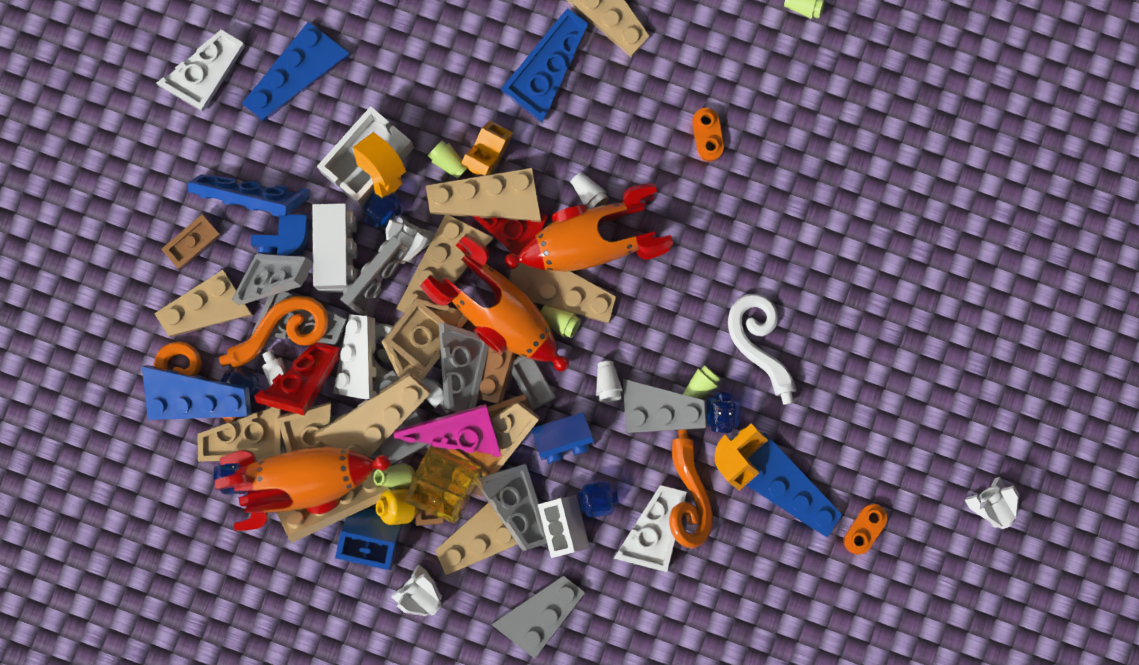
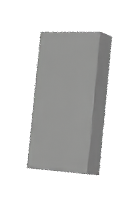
M523 356L514 359L511 373L522 393L526 395L532 411L556 399L536 360Z

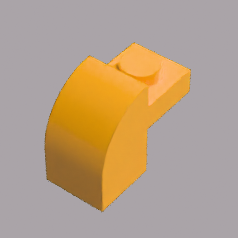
M490 120L481 128L474 146L465 154L462 164L475 174L491 175L503 156L513 132Z
M372 132L353 146L357 166L372 177L375 194L382 200L402 185L401 175L406 172L405 167L398 154L384 139Z
M752 423L742 429L733 440L724 435L715 449L714 457L718 470L727 482L738 491L759 474V471L748 458L768 441L764 434Z

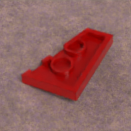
M540 213L541 222L472 216L503 246L516 255L520 254L523 247L543 230L548 216Z
M319 342L312 344L292 362L293 367L284 375L278 374L272 380L273 384L267 390H260L254 396L256 402L305 416L339 360L340 348Z

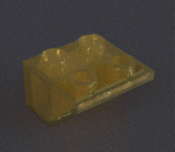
M431 444L413 476L404 502L455 524L464 514L481 466L439 447H434Z

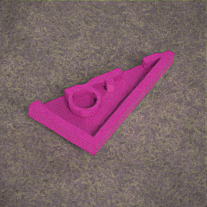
M486 404L397 429L393 432L395 439L398 438L404 442L414 443L416 441L432 444L434 447L452 450L462 449L470 453H474V451L492 454L493 457L501 456L500 447Z

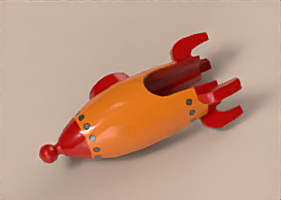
M647 183L628 188L623 195L622 203L591 209L588 208L587 204H582L554 213L551 216L553 223L536 234L523 247L520 254L510 253L506 255L504 263L509 269H515L520 263L536 269L568 272L602 265L635 251L642 259H653L670 251L673 239L671 235L656 238L654 231L616 242H608L598 233V227L604 223L644 211L646 202L654 200L653 193L657 192L654 183Z
M466 233L455 246L465 254L461 261L494 292L495 301L491 308L479 306L447 278L440 283L433 276L429 275L420 285L422 290L438 305H448L452 301L462 314L476 326L474 328L475 334L495 352L503 355L507 350L528 359L543 362L551 361L554 363V368L557 371H566L569 367V360L565 356L558 355L556 341L542 312L517 286L486 264L489 259L488 249L476 238Z
M311 447L278 454L257 461L252 451L240 450L219 458L221 465L237 463L241 468L236 470L234 475L216 479L215 489L220 490L234 487V491H248L247 496L239 497V505L241 507L247 506L244 513H251V517L234 523V529L240 531L255 530L267 523L268 513L285 512L305 508L312 514L330 512L340 504L343 495L362 484L375 469L380 471L387 470L390 466V459L385 455H379L375 460H372L370 457L352 450L335 447Z

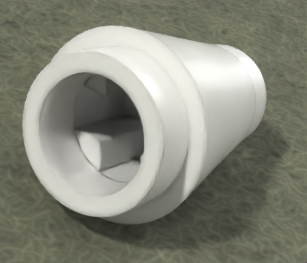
M583 172L578 173L571 180V184L574 186L582 203L587 204L589 209L604 206L608 202L607 192Z
M613 361L599 362L597 364L596 395L599 396L600 402L604 403L620 400L623 389Z

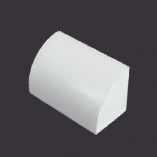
M577 495L538 504L551 558L590 548Z

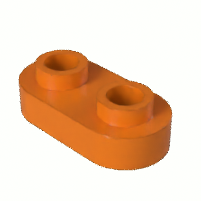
M702 108L694 114L692 120L696 150L702 160L714 162L721 157L724 150L720 121L714 110ZM703 117H708L711 120V123L709 125H704L701 122V119ZM713 143L715 150H707L706 144Z
M876 504L864 506L852 522L843 539L844 546L850 553L856 555L866 553L881 533L887 522V514L881 506ZM871 513L877 514L878 521L876 523L870 522L869 515ZM858 535L863 538L861 546H857L854 543V539Z

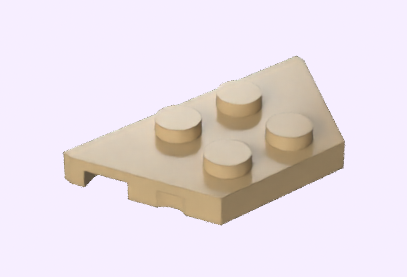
M414 299L382 340V344L399 379L408 373H411L420 382L424 379L441 356L439 323L462 328L468 320L459 309L450 308L447 305L433 304L421 299Z

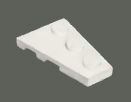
M220 30L200 46L194 55L184 63L181 62L177 65L172 73L166 78L160 79L156 84L204 112L244 49L245 44Z
M349 314L333 394L366 400L377 395V392L373 391L372 378H376V367H372V354L376 350L375 318Z
M660 485L614 559L667 572L675 542L669 525V516L676 504L685 501L687 492Z

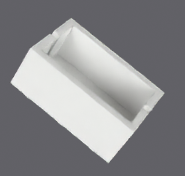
M371 106L317 166L326 178L338 188H341L360 207L373 195L375 190L372 177L357 166L353 146L374 132L395 150L401 161L414 148L409 138L396 127H391L389 121Z
M312 204L313 286L320 293H343L347 285L355 282L358 278L357 269H354L353 259H357V243H354L352 238V232H357L356 216H353V211H350L346 204Z

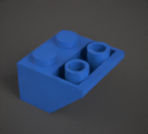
M584 412L532 428L541 461L547 459L548 464L563 460L562 454L573 451L574 456L589 452V446L594 443Z
M365 508L346 517L335 558L392 570L403 524H385L376 510Z

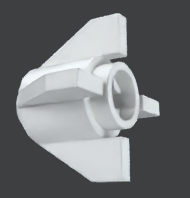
M397 216L395 221L389 220L386 227V240H390L394 236L408 248V251L400 261L401 264H405L406 261L411 262L419 252L431 243L435 234L432 231L420 229L408 223L401 216Z
M998 477L994 479L991 487L983 491L980 496L966 497L965 501L972 511L989 521L994 528L1004 529L1010 527L1015 522L1014 519L1018 514L1019 493L1015 486L1005 488L1001 478Z
M418 565L411 576L412 578L405 583L402 589L394 592L391 597L398 602L397 607L404 613L422 616L434 615L442 605L440 601L442 595L438 592L435 582L428 572Z

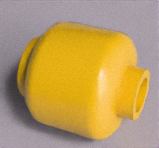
M409 489L385 490L376 503L377 514L388 525L408 524L412 522L419 510L418 499Z

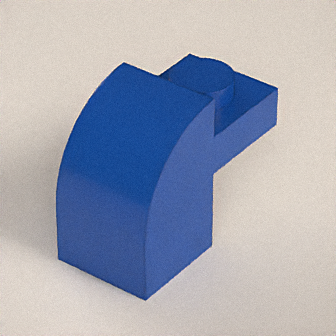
M293 214L279 217L278 235L251 234V246L258 250L260 254H274V250H277V255L299 256L309 241L310 219L307 215Z

